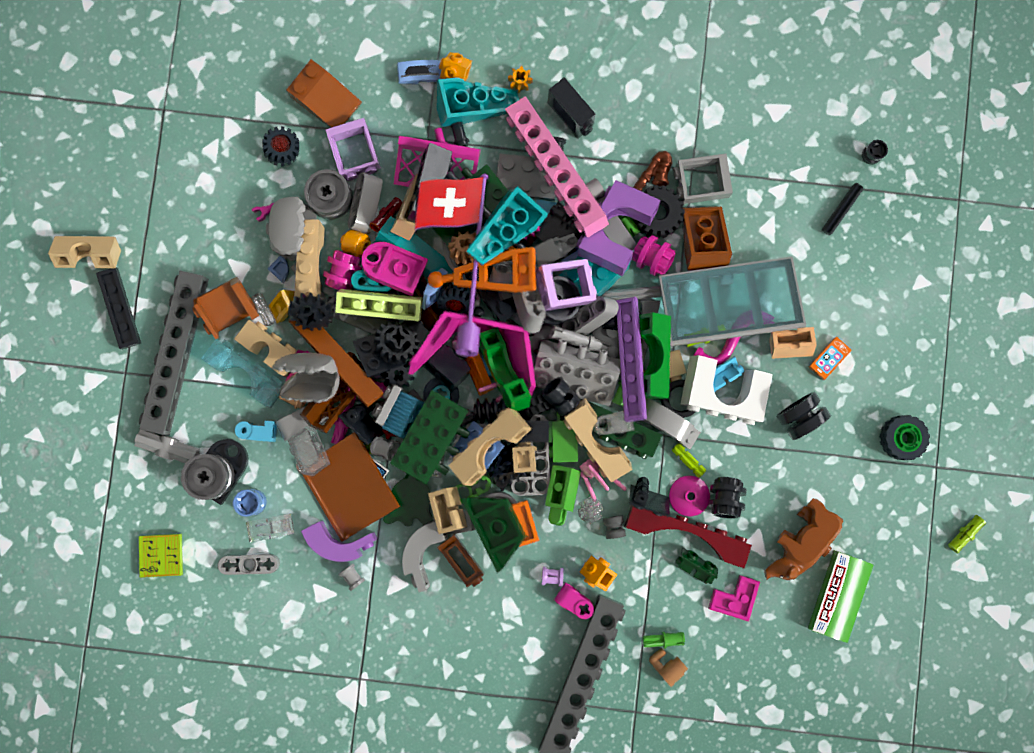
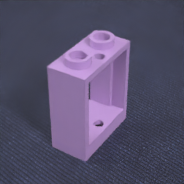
M364 118L326 129L339 174L347 181L354 180L361 172L373 174L377 169L381 168ZM364 133L373 161L345 170L336 141Z
M587 259L542 265L536 269V283L545 311L586 305L596 300V288L592 282V270ZM577 268L583 297L557 300L551 272Z

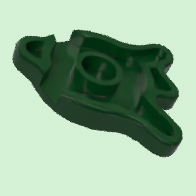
M406 474L402 480L395 484L391 491L400 507L385 515L383 521L386 524L400 521L409 527L413 524V520L417 518L425 525L434 520L429 510L430 499L428 493H431L430 489L423 482Z

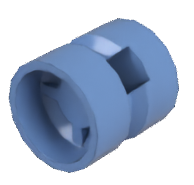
M257 489L242 490L236 494L233 500V508L236 513L244 517L260 514L267 504L264 493Z

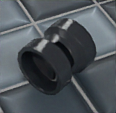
M882 140L872 141L862 151L864 162L870 165L877 164L887 155V144Z

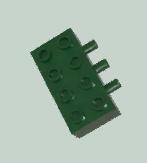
M487 164L475 174H472L467 167L461 171L466 179L480 178L482 174L488 175L484 206L492 213L507 194L508 189ZM482 217L483 225L487 221L484 217ZM478 224L461 227L431 228L448 248L449 243L452 242V237H458L459 232L463 235L467 230L471 235L477 230Z
M432 390L390 464L424 484L429 482L435 470L443 475H447L449 468L439 462L445 452L453 456L460 452L459 449L450 445L455 434L465 439L468 438L470 431L460 426L468 410Z

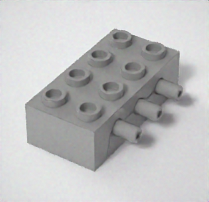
M542 339L534 368L536 387L544 389L550 381L557 377H562L570 386L569 389H573L580 399L586 398L587 401L610 406L620 374V359L608 357L605 350H600L599 354L587 351V346L583 344L579 345V348L566 346L567 341L564 339H560L558 343Z

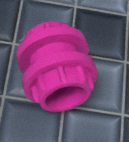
M654 235L650 236V238L644 236L637 243L632 254V260L637 262L636 267L643 269L645 266L650 267V274L654 276L658 273L665 275L674 261L676 252L671 249L670 243L665 242L661 246L657 244L658 237Z
M335 250L333 256H328L327 261L332 263L330 271L324 270L322 276L326 277L325 284L337 290H352V275L355 271L362 270V266L359 265L360 258L340 250Z

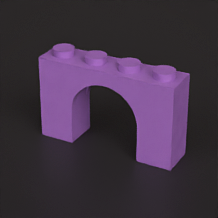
M615 180L612 187L608 186L604 194L606 198L603 203H599V206L606 214L607 220L622 215L650 226L658 211L660 200ZM603 229L588 238L586 235L581 236L576 246L578 247V256L620 276H623L633 254L632 250L611 241L605 235Z

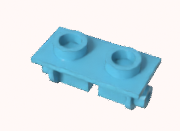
M735 356L716 367L713 381L714 392L726 385L724 380L727 379L731 382L741 377L742 373L745 372L741 365L738 366Z

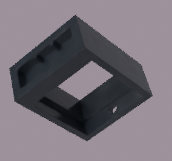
M565 77L549 89L548 104L577 139L582 135L585 137L593 130L592 127L595 123L596 113Z

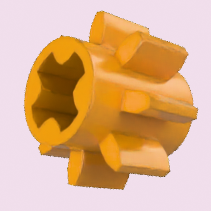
M523 66L517 70L512 68L513 76H508V81L512 82L510 88L513 89L515 87L518 93L523 89L528 91V83L531 84L533 82V78L529 77L530 70L525 71Z

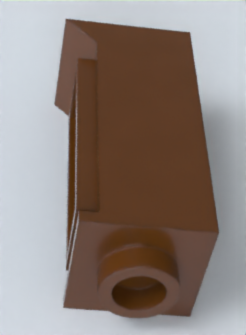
M456 534L437 547L465 583L466 587L470 585L475 587L483 581L484 571ZM455 545L475 571L469 577L465 575L448 552Z

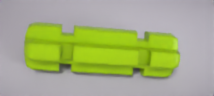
M680 443L676 444L672 448V452L679 456V459L690 470H693L697 477L703 476L706 469L699 465V462L688 451H685V448Z

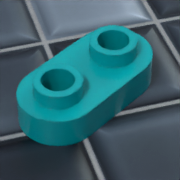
M363 270L356 271L351 278L352 286L356 291L386 293L391 289L388 286H380L378 282L368 278ZM364 279L366 283L364 285L358 284V281Z

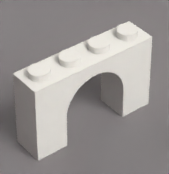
M699 355L690 356L681 405L688 406L687 410L699 412L700 409L706 410V414L718 417V414L725 415L724 419L736 421L737 418L743 419L742 423L748 425H755V422H763L773 374L758 370H745L738 398L733 403L725 405L719 401L713 389L718 360Z

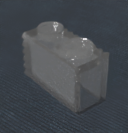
M305 426L288 439L289 450L295 456L296 468L301 474L315 476L324 467L330 465L316 429Z

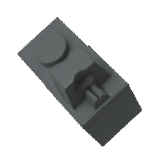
M573 233L561 238H551L534 247L537 267L551 264L567 256V253L577 246L578 239Z

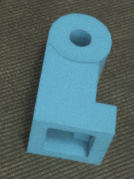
M243 421L236 425L235 434L240 439L276 442L277 425L275 421H265L264 426H257L251 422Z

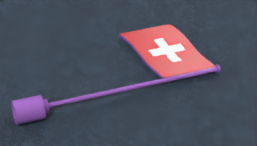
M482 174L480 178L466 180L435 179L420 182L414 230L426 227H461L478 224V234L482 227L485 187L488 175ZM475 259L468 322H464L463 325L458 327L456 353L462 356H476L478 354L480 328L475 323H472L478 262Z

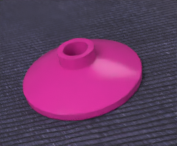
M695 476L680 477L670 488V503L673 509L681 515L689 517L699 515L709 504L710 492L708 486L703 480ZM692 492L694 494L693 500L687 498L688 493Z

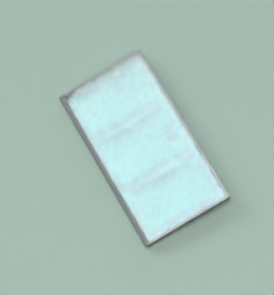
M792 256L659 275L658 279L664 314L671 316L670 347L806 327Z

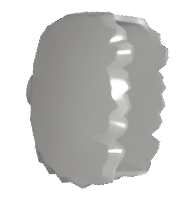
M287 197L276 201L271 207L269 223L266 224L270 248L291 261H296L297 252L300 251L304 241L301 237L304 234V220L317 219L314 211L307 204H304L299 197Z
M290 354L276 360L272 366L273 370L280 372L283 370L291 373L297 372L285 382L280 391V396L286 400L294 399V401L300 402L314 401L321 403L332 398L339 386V373L336 363L331 356L325 354Z

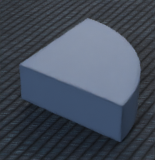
M280 255L270 265L268 270L282 283L288 277L289 266L287 260Z

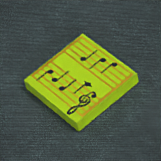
M182 534L139 536L140 578L183 575Z

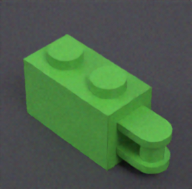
M558 413L557 421H552V446H549V458H553V462H578L576 433L573 429L569 430L564 421H560Z
M553 465L545 506L550 507L548 520L551 524L562 526L565 523L567 511L573 512L581 471Z

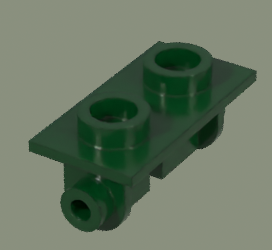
M682 548L681 557L678 556L675 561L678 565L677 567L688 574L693 569H696L697 571L693 577L705 584L709 583L711 585L714 579L718 578V568L711 561L701 559L694 551Z

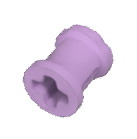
M543 567L542 585L546 583L558 584L559 587H562L564 568L556 570Z

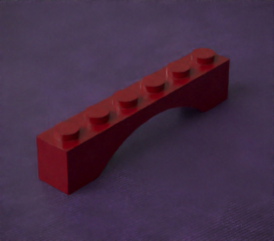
M631 505L624 525L625 528L645 535L665 529L690 532L707 542L717 553L720 560L745 569L752 547L751 544L746 543V538L738 535L731 538L727 536L728 532L717 528L715 532L707 530L708 525L697 521L695 525L687 523L688 518L676 515V518L664 515L657 516L652 511L636 509Z

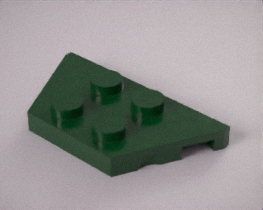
M465 497L461 499L496 572L499 573L527 536L508 498Z

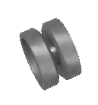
M329 169L319 170L306 181L304 188L305 199L313 211L320 217L330 220L337 219L345 215L351 208L353 200L352 190L344 177L338 172Z
M200 454L186 462L182 469L181 482L183 489L189 496L195 499H216L230 491L234 483V471L226 458L220 455Z

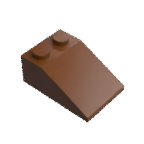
M310 59L286 89L294 101L330 128L345 124L362 103L327 70L312 59Z
M722 207L683 208L685 209L683 215L684 251L688 271L728 266L732 257V250Z

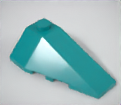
M461 78L438 79L436 108L441 127L451 126L455 122L466 124L506 115L505 108L519 100L517 91L506 88L488 87L479 82H466Z
M518 186L512 188L496 206L466 252L483 265L528 234L534 232L548 213Z
M392 216L389 217L378 232L374 243L387 242L427 258L428 263L422 274L423 277L428 278L432 272L438 271L441 268L446 270L448 274L454 273L446 262L445 257L416 234H413L411 239L407 240L390 232L395 222Z

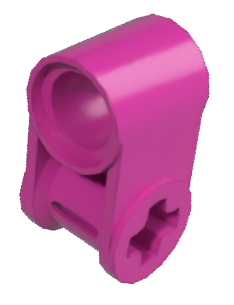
M566 582L554 598L556 603L581 619L590 618L594 612L592 601ZM588 604L589 611L580 612V605Z

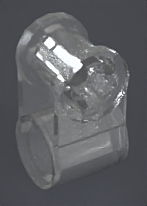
M624 411L597 418V422L593 427L594 431L599 435L635 430L633 421H624ZM602 420L604 423L608 424V427L605 428V431L603 428L599 427V424L602 423Z

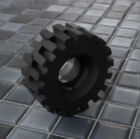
M655 185L652 189L650 187L645 189L643 193L660 200L659 205L666 209V216L662 219L653 218L650 226L635 220V224L639 227L641 234L644 232L648 238L654 235L659 239V237L666 238L668 235H672L683 221L685 209H683V200H679L681 196L678 193L676 195L673 193L674 189L670 188V190H667V186L663 185L661 188Z

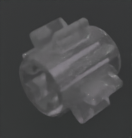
M588 497L578 503L580 506L578 515L581 520L592 524L602 518L600 513L603 511V506L599 500H592V497Z

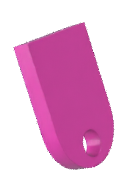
M376 242L364 250L361 265L365 275L371 280L413 296L428 263V259L387 242ZM373 254L378 257V260L370 262L367 257Z

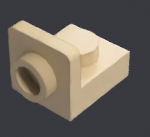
M531 442L518 443V447L512 448L514 473L536 471L535 451H537V446H531Z

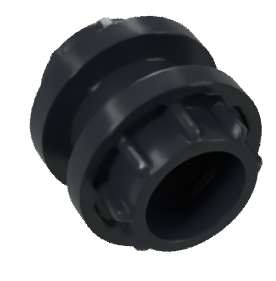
M718 477L715 479L714 484L710 485V492L715 494V499L709 500L708 507L712 508V514L716 517L737 519L741 516V512L745 511V504L740 502V497L746 496L747 489L743 487V482L737 478Z

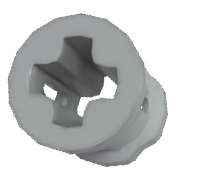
M354 564L338 574L347 582L350 591L365 581L354 569Z

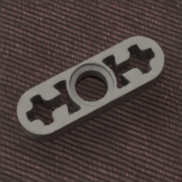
M273 554L228 555L222 557L218 562L219 571L225 575L270 574L277 571L280 566L279 558ZM248 558L254 561V568L252 570H247L244 567V561ZM269 558L275 564L270 569L268 566H260V570H258L259 564L267 562ZM229 559L230 563L239 562V566L231 567L228 570V567H224V563L228 562Z

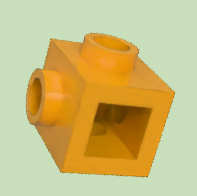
M450 52L440 62V78H461L466 81L469 76L472 60L464 58L459 53Z
M592 555L580 570V573L586 577L584 581L593 588L598 586L604 591L609 588L618 575L609 568V562L602 557L596 559Z

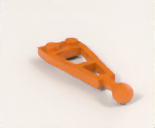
M533 247L512 249L500 253L483 265L478 262L479 281H476L475 289L513 293L536 291L535 249ZM513 259V284L488 282V266ZM474 262L454 268V274L443 275L437 271L432 272L428 276V283L433 288H439L444 283L454 282V285L457 287L471 288L472 281L463 280V274L473 271Z

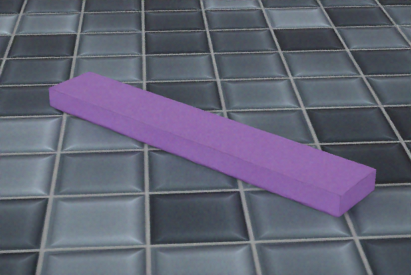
M630 297L616 300L619 306L617 324L624 421L626 422L647 419L638 298Z

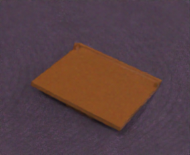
M355 432L299 468L341 542L400 507L372 457Z

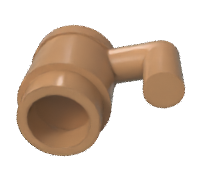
M661 647L649 658V662L669 686L672 687L685 675L684 673L688 668L678 656L663 666L659 660L667 653Z

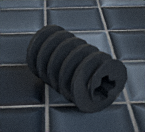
M476 398L473 407V419L476 422L478 418L480 424H483L485 418H487L488 423L491 424L493 418L497 420L498 414L508 408L503 398L500 399L499 404H497L495 398L492 399L491 404H489L487 398L484 399L483 404L480 403L479 398Z

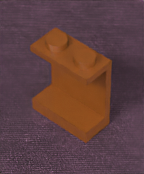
M238 277L193 299V312L197 318L201 317L205 322L203 324L204 329L208 335L212 334L215 339L219 338V331L248 316L252 320L259 317L257 307Z

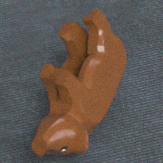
M812 498L797 513L808 525L801 528L796 535L786 530L779 535L777 543L782 545L784 556L772 562L764 570L766 580L772 577L794 580L812 567L821 556L825 557L832 549L830 547L831 543L841 532L843 519L837 514L826 510L821 501Z

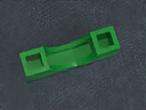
M653 312L640 314V336L646 342L650 354L648 367L643 373L645 398L666 399L669 398L671 316Z
M498 327L480 333L478 348L507 408L516 411L528 408L531 394L523 378L520 379L512 368L507 354L506 343Z

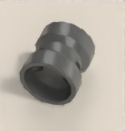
M623 515L603 518V524L607 529L605 532L606 539L626 536V531L622 526L624 522Z

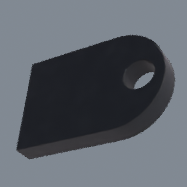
M231 439L215 442L206 453L226 458L233 467L234 483L230 491L222 497L212 499L219 505L224 504L245 472L249 461L246 448L240 442ZM232 445L238 448V453L234 457L228 454V449Z

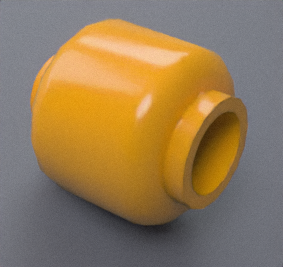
M353 229L343 234L340 240L344 253L362 258L364 250L371 245L367 234Z

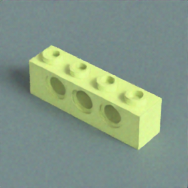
M340 289L337 292L336 313L419 321L423 297Z

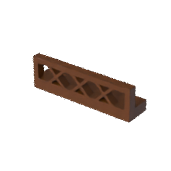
M348 352L347 354L364 370L357 356L352 352ZM339 377V386L335 395L321 403L309 402L300 413V416L310 427L327 433L339 418L338 416L342 414L355 397V394L352 390L344 393L348 386ZM341 400V403L338 405V407L332 408L335 402ZM328 417L324 425L319 424L323 418Z

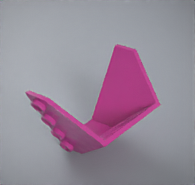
M444 311L417 354L409 361L410 369L408 374L413 375L455 332H458V327L463 325L464 322H468V314ZM473 316L472 323H475L480 328V333L498 327L506 343L507 354L512 368L520 379L523 378L532 396L536 384L529 333L520 326Z

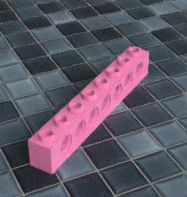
M525 96L505 108L508 115L505 118L511 129L515 127L517 130L515 134L520 143L525 142L526 146L524 148L528 155L535 157L534 163L540 172L544 171L546 174L544 179L549 187L553 185L556 189L554 194L558 201H564V209L569 217L573 216L575 218L574 224L580 233L584 232L588 238L608 226L606 214L527 97ZM588 210L587 213L580 214L582 211Z

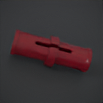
M394 197L386 207H382L379 215L370 222V228L378 233L390 216L394 218V215L401 207L402 201Z

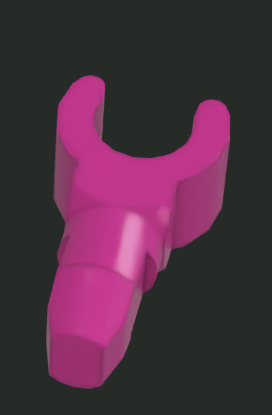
M274 203L267 206L254 207L252 209L254 213L261 211V216L257 217L256 220L259 222L265 220Z

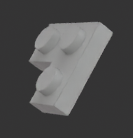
M394 384L391 387L387 386L382 396L385 398L384 401H381L380 404L376 403L371 412L373 415L372 419L376 423L384 425L402 388Z

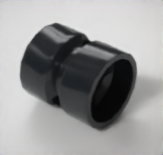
M557 377L544 387L541 394L549 404H553V409L560 416H565L579 405L581 399L573 389H569L570 386L562 377Z

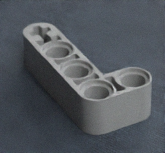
M594 178L585 184L597 203H603L605 191L601 183ZM615 216L609 219V225L603 228L605 235L611 241L633 251L636 243L619 217Z
M513 261L494 264L489 282L513 284ZM537 285L536 291L511 292L523 329L530 333L539 332L546 311Z
M539 414L532 416L530 421H536V418H539L540 421H547L543 415ZM544 442L545 447L542 450L535 451V461L537 459L544 460L546 463L545 468L542 471L536 470L531 472V476L519 477L520 480L526 483V489L523 492L515 490L514 484L517 481L514 479L511 484L514 494L527 496L543 495L548 492L550 482L548 442ZM542 479L546 482L545 490H536L535 483L537 480Z

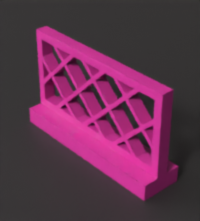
M399 136L394 185L409 187L410 182L415 177L409 165L417 159L421 163L420 157L429 143L452 151L451 158L455 165L452 166L451 170L458 166L460 171H462L463 169L459 164L467 159L474 161L473 170L470 172L472 174L477 172L481 149ZM403 149L411 150L415 155V158L409 163H406L402 158ZM455 158H461L462 160L457 162ZM405 168L413 177L408 182L399 181L400 172Z

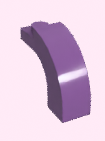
M320 521L301 531L307 544L314 552L325 559L337 562L360 558L363 555L359 548H362L364 551L374 546L373 541L377 540L373 532L351 543L339 542L330 535L324 521Z

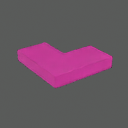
M739 575L734 594L713 589L708 609L749 622L760 581Z

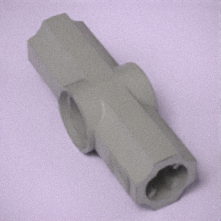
M140 430L134 440L136 447L154 452L159 457L169 460L175 459L182 463H186L192 457L200 455L199 448L181 443L178 439L165 435L160 436L149 431Z

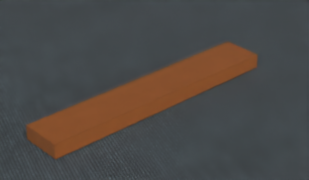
M289 319V323L317 353L331 356L334 359L339 377L366 407H369L383 396V391L370 377H367L359 365L323 327L320 331L317 328H314L313 331H310V328L303 330L302 325L295 326V321H290Z

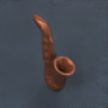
M667 151L658 152L652 158L649 166L641 174L633 188L642 192V189L651 180L652 176H654L652 184L660 187L662 185L668 186V173L672 166L670 153Z

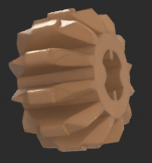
M467 230L463 235L459 232L458 237H452V242L448 246L449 254L457 265L462 262L463 265L474 262V258L466 250L476 237V233L470 235Z

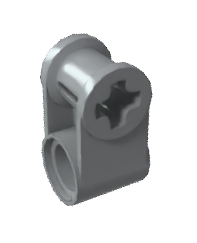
M376 437L371 443L370 451L373 455L392 461L401 442Z

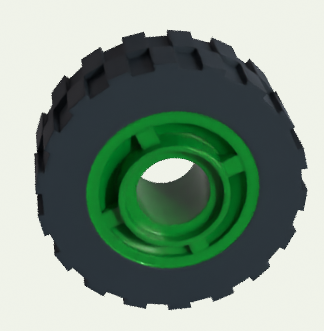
M901 415L887 420L885 425L882 426L879 436L884 452L897 460H915V458L921 457L926 452L927 446L930 443V434L928 433V428L924 425L925 423L917 417H912V415ZM904 433L907 435V441L905 443L902 440V435Z

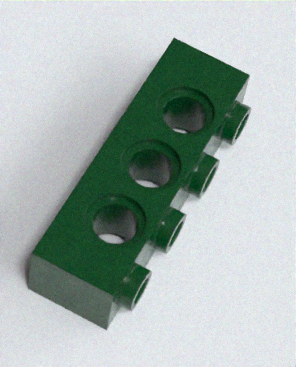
M588 401L596 412L597 417L605 420V426L602 429L597 428L595 425L592 429L593 432L599 434V439L608 443L610 440L617 442V447L620 446L621 449L626 451L629 448L635 450V455L643 459L654 456L663 436L662 434L633 421L626 422L624 417ZM617 425L621 426L624 430L621 437H616L613 434V428ZM634 434H639L642 437V443L639 446L632 443V436Z

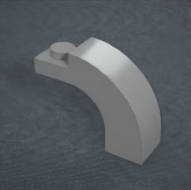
M645 398L647 419L642 421L656 427L684 447L691 449L701 432L673 411L651 399Z
M435 520L419 528L410 537L403 552L402 566L404 575L413 574L411 576L414 588L418 589L419 593L426 591L430 587L423 565V555L426 548L448 538L447 533H438Z

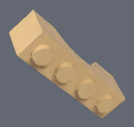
M304 220V234L301 236L304 241L300 251L297 252L294 296L300 298L301 293L308 296L309 292H312L313 296L320 294L321 298L322 285L319 277V255L321 248L324 247L325 227L320 220Z
M586 398L581 400L571 413L564 416L565 419L563 421L569 430H574L576 440L581 446L584 445L587 448L588 457L592 462H597L600 466L598 469L604 478L607 477L612 483L632 470L631 462L620 446L605 447L594 439L592 429L597 422V414Z
M508 408L501 411L496 421L488 424L478 438L472 439L463 452L454 456L453 462L449 467L463 485L472 486L487 472L485 468V455L493 443L500 440L517 443L531 430L530 426L516 410Z

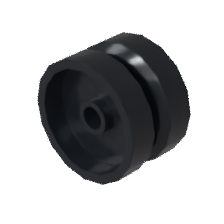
M561 276L552 277L557 300L581 297L578 288L571 280ZM580 306L546 311L542 325L551 327L559 325L576 315Z
M815 391L798 399L776 416L782 425L794 422L787 430L792 440L811 433L831 417L826 407L814 409L820 403V398Z

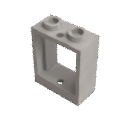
M727 154L678 160L676 167L673 168L674 178L678 179L679 184L676 192L681 196L679 199L683 200L684 204L729 198L733 193ZM716 165L720 191L688 196L684 170Z

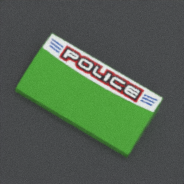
M834 550L808 629L848 643L874 565Z

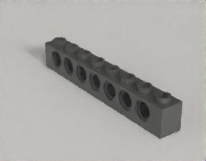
M179 270V274L174 279L175 290L169 299L170 310L164 319L165 329L159 339V353L154 358L155 369L149 378V393L145 395L144 412L139 417L140 430L170 435L199 318H197L192 309L194 307L193 299L206 293L209 281L208 278L202 275ZM190 289L191 295L185 299L184 293ZM182 309H185L186 315L183 318H180L179 312ZM180 328L181 335L178 338H175L174 332L176 329ZM172 348H175L176 354L171 358L169 352ZM170 367L171 374L166 378L164 372L166 368ZM162 387L166 389L164 397H161L159 394ZM157 407H160L161 414L156 417L154 411Z
M599 594L594 606V612L588 621L538 748V753H571L572 747H569L571 740H575L578 735L579 727L577 725L579 720H583L586 715L587 708L585 705L588 699H592L595 691L593 684L595 680L600 679L603 669L600 668L602 661H606L609 656V643L616 638L618 629H615L618 621L621 622L624 618L626 610L623 609L624 605ZM602 616H611V622L608 625L601 624ZM602 635L604 637L603 642L598 645L594 644V636ZM587 655H595L596 661L592 664L586 663L585 658ZM586 674L589 678L586 683H579L577 681L578 676ZM578 694L581 696V699L577 703H572L569 700L570 696ZM571 714L573 716L572 721L568 723L562 721L563 715ZM557 734H563L565 739L562 742H556L554 737Z

